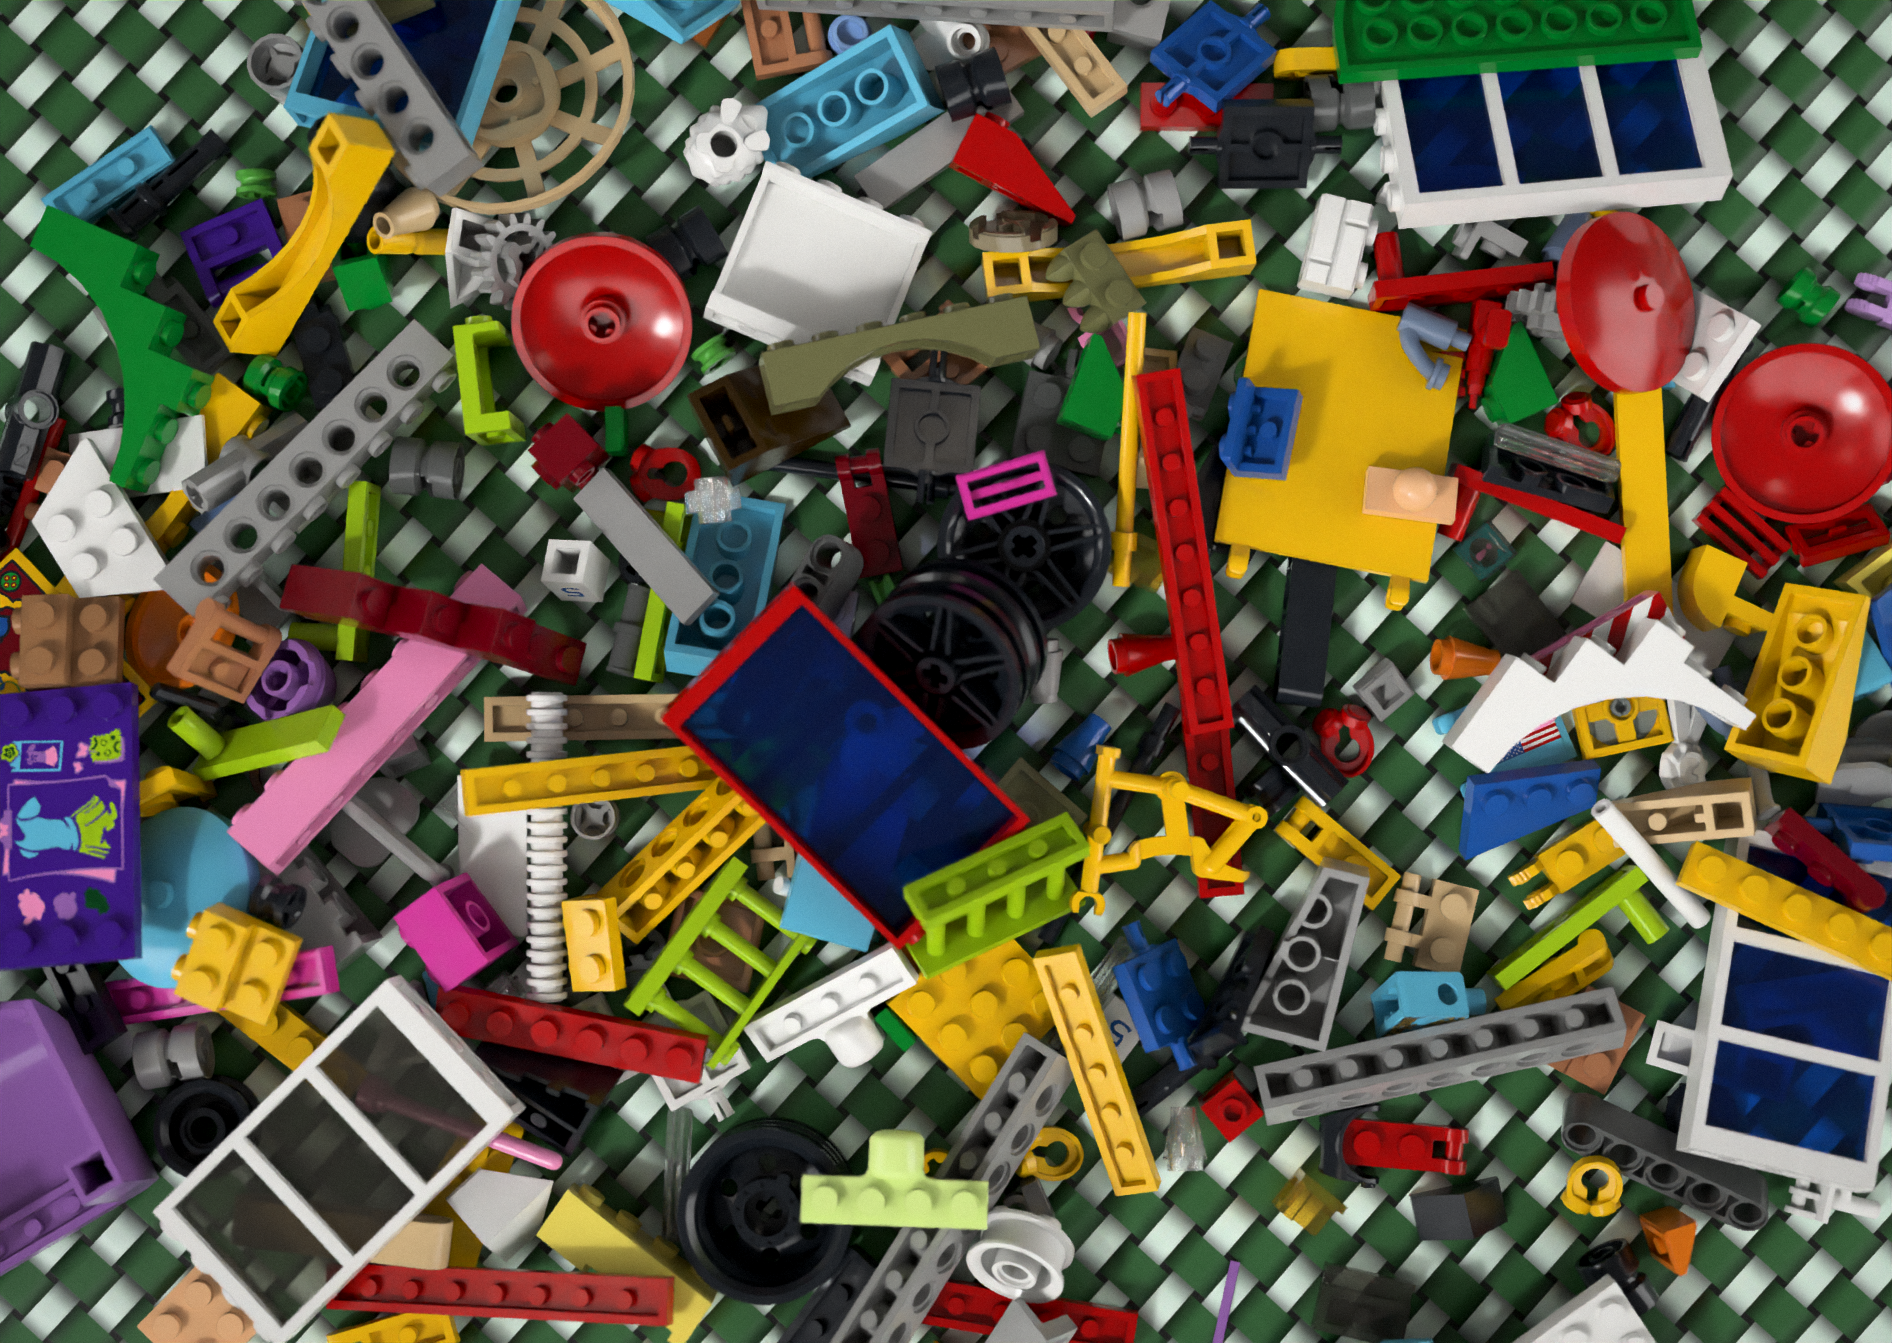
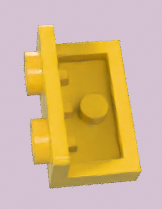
M586 894L561 901L572 991H617L626 988L616 897H598L597 894Z

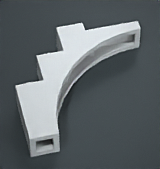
M1664 616L1660 621L1643 617L1615 657L1612 656L1616 649L1598 636L1593 635L1589 640L1574 635L1545 677L1543 673L1547 668L1528 654L1523 653L1518 658L1506 653L1441 742L1477 768L1489 773L1516 743L1541 724L1574 708L1607 699L1647 696L1678 700L1699 707L1725 723L1743 730L1747 729L1756 715L1744 707L1748 700L1746 697L1726 684L1721 689L1707 680L1711 675L1709 670L1696 661L1687 658L1694 646L1682 638L1686 633L1683 628Z

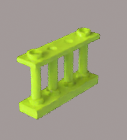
M1067 812L904 886V898L926 931V934L913 945L907 942L905 946L926 980L1072 912L1069 906V899L1078 888L1066 872V867L1090 856V844ZM1085 898L1080 901V907L1085 905Z
M734 856L729 857L623 1002L624 1006L638 1016L641 1015L644 1009L650 1013L656 1010L682 1030L709 1035L707 1048L711 1051L705 1058V1064L713 1070L718 1063L726 1066L741 1045L736 1041V1038L798 952L801 951L806 955L818 940L814 937L779 928L783 910L747 885L748 879L743 874L748 866ZM726 897L732 902L735 899L739 900L791 939L776 961L720 921L722 916L716 913ZM699 934L705 939L708 936L712 937L764 975V978L749 998L693 958L695 953L689 950ZM672 971L678 976L681 973L685 974L738 1013L723 1035L717 1033L666 996L667 990L662 985Z

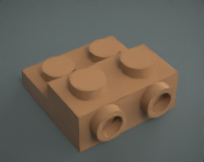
M69 594L22 595L21 607H16L12 613L13 630L15 634L20 635V652H13L10 658V671L12 677L18 679L19 686L29 691L123 683L124 599L120 596L73 598Z

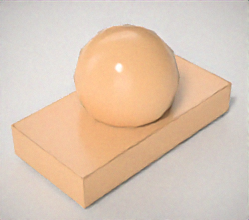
M1369 466L1365 475L1362 513L1452 525L1455 521L1459 478L1433 475L1428 470L1420 467L1396 470Z

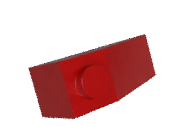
M986 112L984 116L976 113L948 167L1032 211L1048 215V219L1055 218L1058 224L1065 228L1071 225L1076 215L1019 136L1008 129L1010 123L991 112Z

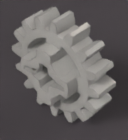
M530 213L499 214L498 221H486L484 223L488 234L475 235L474 239L481 245L480 251L470 252V257L479 261V267L473 269L471 274L472 276L482 277L483 282L480 284L478 291L480 293H492L490 297L492 305H504L505 310L512 311L515 293L526 270L543 251L552 246L551 242L554 240L556 233L554 231H542L545 223L543 219H531ZM514 232H518L516 236H509Z
M1538 283L1534 285L1533 291L1519 289V292L1510 291L1507 295L1505 309L1512 313L1511 321H1522L1523 325L1527 328V334L1531 336L1566 341L1557 311L1556 286Z

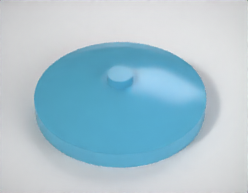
M176 807L157 813L140 825L142 959L121 960L118 962L131 976L142 983L157 988H176L178 981L171 978V973L178 958L183 953H189L193 939L187 937L186 933L190 921L197 912H203L205 909L221 902L250 915V898L254 888L260 881L258 862L248 850L227 833L233 824L230 819L221 814L194 807Z

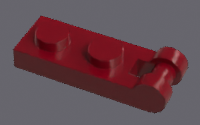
M880 448L867 449L865 455L850 457L849 453L836 455V468L841 484L852 544L861 551L864 558V567L859 579L902 571L904 566ZM870 472L872 484L856 487L854 475Z
M1789 807L1774 815L1763 828L1772 836L1771 840L1779 850L1790 856L1795 855L1808 867L1807 871L1814 880L1824 886H1831L1842 896L1843 906L1863 914L1884 904L1886 892L1882 885L1792 808Z

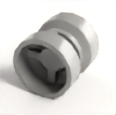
M614 800L575 804L570 814L571 825L574 831L583 838L589 840L606 838L619 827L621 820L620 809Z

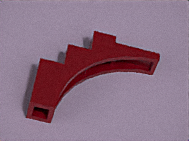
M291 564L279 606L281 609L316 621L375 631L449 649L571 686H576L587 645L585 642L535 624V620L504 608L467 604L432 590L395 586L359 572Z

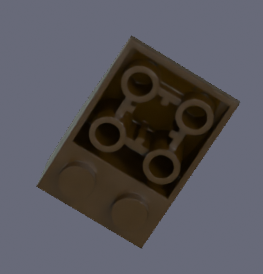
M759 365L727 374L687 394L691 412L732 487L851 427L831 388H829L816 406L771 415Z

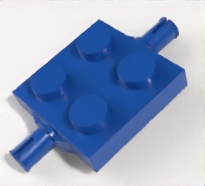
M1212 0L1207 2L1151 50L1150 63L1171 79L1155 92L1158 102L1160 104L1163 102V106L1168 107L1185 92L1193 95L1213 112H1218L1222 108L1223 99L1234 98L1275 62L1277 50L1264 41L1256 31L1259 26L1270 19L1269 9L1266 6L1263 8L1264 4L1258 3L1244 17H1239L1226 12Z
M1819 802L1816 817H1802L1823 836L1833 839L1840 849L1854 862L1865 865L1873 864L1874 861L1892 862V808Z
M1140 920L1122 926L1132 952L1129 953L1125 961L1111 968L1145 1053L1170 1046L1179 1071L1197 1065L1191 1049L1187 1048L1189 1045L1187 1039L1193 1030L1197 1028L1205 1012V1006L1196 989L1188 969L1186 957L1182 953L1177 939L1174 938L1158 945H1149Z

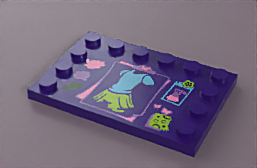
M126 682L0 694V971L142 959L138 685Z

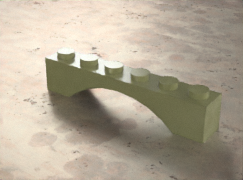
M1004 293L988 298L986 305L970 308L968 302H962L945 307L943 309L944 314L927 317L926 312H915L899 318L900 323L883 326L881 321H873L857 326L855 333L839 336L838 331L832 330L818 333L811 337L812 342L794 345L793 340L772 343L767 346L768 351L761 353L759 360L771 415L816 406L829 388L849 371L871 359L893 352L917 349L946 351L970 358L989 368L1032 359L1040 349L1027 296L1013 298L1012 293Z

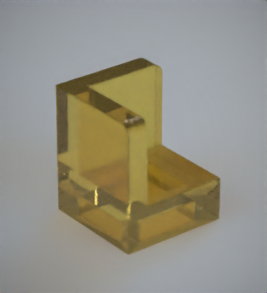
M1138 533L1137 551H1132L1130 583L1155 594L1163 580L1157 541ZM1114 555L1108 567V573L1112 575Z
M1300 1167L1272 1201L1278 1211L1291 1221L1297 1222L1311 1235H1317L1336 1210L1343 1215L1348 1208L1338 1197Z

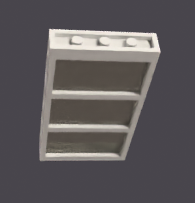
M399 975L387 979L153 1213L160 1220V1227L163 1232L171 1239L180 1241L192 1254L191 1260L201 1272L211 1275L222 1287L225 1299L234 1307L241 1308L253 1320L254 1329L261 1338L268 1342L285 1343L293 1338L526 1107L418 992Z

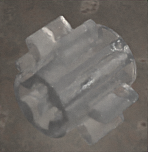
M727 476L694 479L695 491L684 493L686 514L697 513L699 525L732 522L731 510L742 508L740 488H729Z

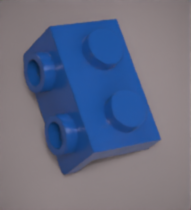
M1239 377L1236 391L1230 394L1228 401V413L1230 416L1228 431L1222 435L1219 444L1220 458L1234 477L1286 481L1303 395L1298 389L1255 387L1248 377Z

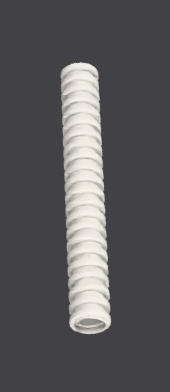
M531 692V695L526 696V701L531 702V709L526 710V715L531 716V723L526 724V729L531 730V737L526 738V743L531 744V751L526 752V757L531 758V762L567 758L568 752L563 751V744L568 743V738L563 737V730L568 729V724L563 723V716L568 715V710L563 709V701H568V696L563 695V692ZM563 806L526 810V814L531 815V822L526 823V828L531 829V836L526 837V842L531 843V850L526 851V856L531 858V864L526 865V871L531 872V878L526 879V885L531 886V892L526 894V899L531 900V906L526 908V913L531 914V920L526 922V927L531 929V935L526 936V941L531 943V949L526 950V956L531 957V963L526 964V970L531 971V977L526 979V984L531 986V991L526 993V998L542 1003L560 1002L568 997V992L563 990V985L568 983V978L563 976V971L568 969V964L563 962V956H567L568 951L563 948V942H566V935L563 934L564 925L561 902L568 898V893L563 892V886L568 884V879L563 878V871L568 870V865L563 864V857L568 856V851L563 850V843L568 842V837L563 835V829L568 827V823L563 821V815L568 813V808Z

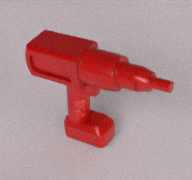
M1477 298L1471 306L1467 333L1472 335V339L1468 346L1465 372L1469 373L1467 381V393L1470 395L1469 409H1476L1478 396H1481L1485 387L1486 375H1490L1494 350H1501L1508 345L1512 313L1504 309L1501 301Z

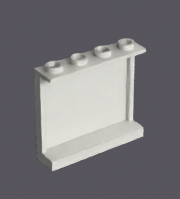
M766 161L761 178L715 289L712 290L707 302L703 318L768 345L783 340H793L794 345L812 342V336L832 330L838 331L839 336L855 333L857 326L873 321H881L883 326L895 324L926 244L933 231L924 228V223L915 217L905 214L898 217L884 211L883 206L873 199L867 197L855 199L842 193V189L833 182L819 179L816 182L801 176L800 170L793 165L785 162L773 164ZM881 357L867 361L849 371L844 377L869 387L877 372Z

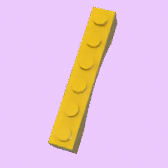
M328 113L309 147L313 162L314 185L310 203L301 224L288 243L270 262L251 277L230 289L213 320L215 327L230 352L254 355L269 354L277 357L395 153L394 148L376 121Z
M1251 219L1207 224L1167 235L1107 244L1136 288L1248 275L1256 265ZM1042 248L1019 253H982L981 264L986 300L1004 293H1012L1013 298L1027 296L1028 302L1063 298L1073 279L1066 282H1053L1046 280L1045 276L1051 260L1064 248Z
M219 372L214 376L215 378L211 385L210 400L199 413V415H205L208 465L219 459L221 449L232 437L246 435L252 439L264 432L269 424L267 417L272 412V409ZM172 489L165 502L144 522L164 554L170 547L174 548L182 542L189 531L187 524L197 510L192 506L183 490L173 491ZM64 575L55 589L62 594H69L73 598H79ZM134 594L107 596H120L125 600V615L135 603Z

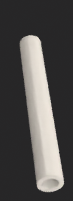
M1609 799L1598 801L1591 810L1593 817L1693 928L1698 929L1705 926L1711 918L1710 912L1691 891L1675 885L1678 876Z

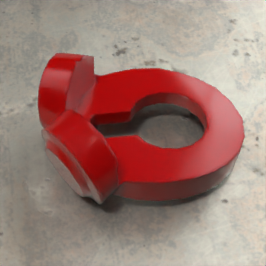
M1575 391L1564 395L1561 398V407L1553 408L1545 418L1544 430L1547 436L1560 439L1565 449L1577 458L1598 460L1607 456L1615 446L1614 422L1602 407L1592 402V395L1588 392ZM1574 415H1578L1583 422L1592 421L1598 426L1599 438L1594 445L1584 447L1580 443L1578 438L1579 430L1573 425Z
M644 443L632 455L630 468L634 474L630 477V485L637 498L645 503L653 498L662 501L684 499L690 496L700 484V466L697 460L684 450L671 447L654 449ZM674 461L682 463L687 469L685 482L676 487L668 486L662 479H649L647 476L651 469H663L666 464Z
M1345 704L1340 711L1335 708H1327L1321 711L1312 722L1313 730L1319 735V750L1346 778L1362 774L1370 765L1374 754V740L1368 727L1371 716L1362 707L1352 704ZM1343 725L1349 728L1350 738L1356 740L1359 744L1357 756L1350 761L1338 760L1334 754L1335 747L1340 741L1339 730Z

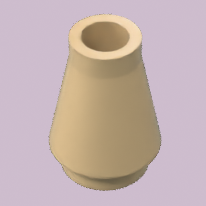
M409 187L387 207L374 215V229L384 239H389L396 235L428 230L432 228L439 217L438 201L427 189L421 191L416 187Z

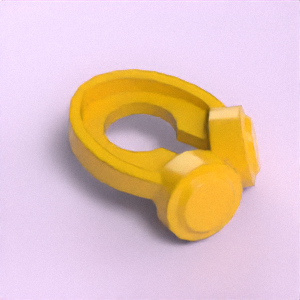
M1043 1126L1015 1173L1021 1178L1033 1175L1045 1181L1068 1179L1082 1165L1084 1159L1082 1145L1077 1137L1064 1128ZM1055 1141L1063 1142L1067 1149L1065 1160L1058 1166L1048 1165L1044 1157L1035 1156L1032 1152L1037 1146L1048 1147L1049 1144Z
M1599 1155L1581 1158L1568 1171L1566 1189L1561 1194L1560 1199L1567 1208L1577 1214L1587 1215L1590 1212L1592 1216L1604 1217L1614 1213L1621 1207L1619 1199L1623 1189L1619 1167L1614 1161ZM1590 1169H1600L1607 1173L1608 1181L1603 1187L1598 1189L1597 1197L1589 1201L1586 1199L1588 1189L1582 1183L1581 1178Z

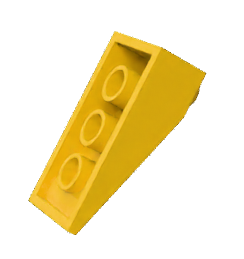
M1785 583L1744 693V697L1748 699L1744 707L1753 712L1756 717L1746 730L1732 726L1724 750L1750 767L1831 784L1846 743L1871 598L1862 594Z

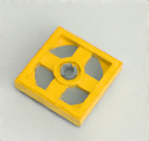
M1647 696L1614 698L1572 709L1583 760L1674 742L1665 699Z

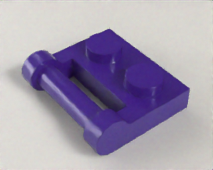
M262 198L180 232L206 297L213 308L223 304L232 287L251 277L270 261L220 282L217 280L214 271L266 249H269L272 258H274L285 246L268 204Z

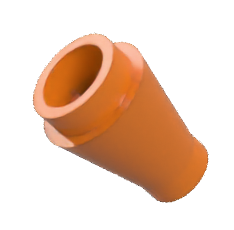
M1447 636L1444 640H1435L1430 653L1431 672L1435 675H1440L1443 680L1490 676L1501 661L1498 650L1488 649L1452 636Z

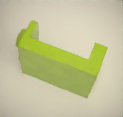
M479 315L468 317L465 319V325L453 326L465 434L482 446L526 441L524 423L510 411L496 412L489 350L495 347L514 345L513 336L499 321H493L492 316Z

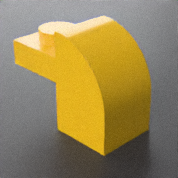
M1708 544L1690 550L1679 577L1677 595L1683 614L1693 626L1706 632L1721 628L1724 622L1722 627L1725 630L1742 637L1768 631L1774 614L1734 596L1748 564L1747 562Z

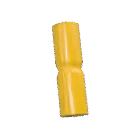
M371 227L367 234V246L373 254L408 255L414 253L416 255H445L449 228H430L424 231L396 235L389 239H384L377 234L374 227Z

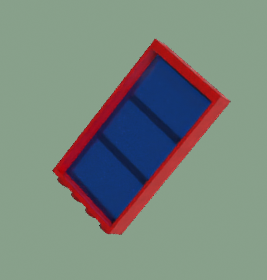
M793 581L660 712V720L898 950L907 942L910 945L915 944L926 934L923 926L904 898V886L1026 831L1025 825L1030 821L1025 811Z

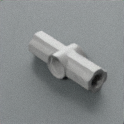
M295 413L252 439L246 435L232 437L221 449L218 460L181 481L183 492L190 500L192 506L201 514H205L239 494L308 425L306 420Z

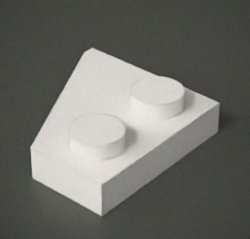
M1695 289L1693 291L1695 328L1692 345L1683 367L1671 381L1709 403L1761 325L1752 318Z

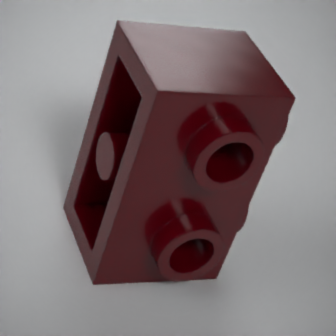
M568 413L556 424L548 422L543 425L531 439L534 445L527 450L536 459L531 467L548 485H551L555 490L563 486L572 493L578 488L582 490L599 472L598 469L611 457Z

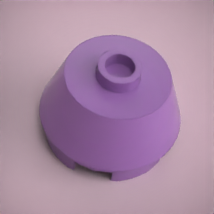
M296 638L283 640L247 697L246 702L264 721L332 704L335 698L337 688L336 676L330 665L313 644Z

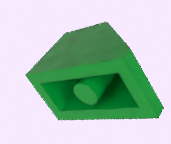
M343 242L332 260V270L349 312L359 309L372 310L386 303L393 302V275L388 254L371 253L367 243L348 244Z
M1522 321L1510 327L1508 345L1501 350H1496L1490 375H1487L1485 387L1482 391L1485 396L1481 400L1484 412L1492 423L1497 422L1500 430L1544 411L1559 402Z
M1093 333L1086 340L1055 423L1106 442L1113 437L1114 433L1121 434L1124 384L1102 336Z

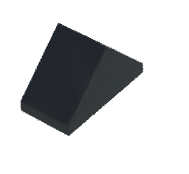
M1497 1176L1409 1195L1420 1241L1474 1240L1508 1222Z

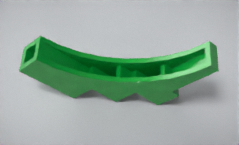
M47 205L30 247L58 262L83 285L104 316L116 343L123 373L125 414L120 448L109 481L127 489L147 493L150 485L156 481L160 473V461L167 444L177 434L178 421L176 419L180 417L181 413L193 417L199 415L201 409L210 400L211 385L215 377L170 357L173 348L182 339L184 333L183 325L188 315L143 296L146 286L152 282L156 274V263L160 254Z

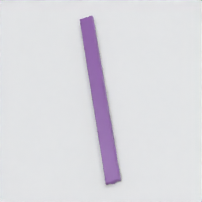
M1230 1260L1212 1343H1223L1241 1262Z

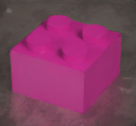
M467 872L433 887L393 917L399 926V933L403 941L418 952L425 962V969L430 979L435 984L442 986L446 993L480 974L520 944Z

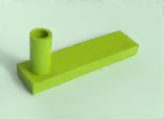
M354 481L349 486L342 570L359 572L374 578L381 486L367 481ZM292 622L290 624L288 639H303L313 644L318 650L336 651L335 660L368 663L370 630L340 624Z
M667 501L665 512L646 509L685 553L694 509L685 504ZM650 588L633 678L663 684L666 670L664 648L672 611L652 588Z
M332 704L217 733L188 706H182L170 716L167 726L200 753L192 771L203 781H208L329 752L346 715Z
M1625 864L1493 966L1486 974L1496 987L1508 990L1616 905L1622 910L1647 944H1651L1663 937L1670 928L1639 889L1649 879L1638 866Z

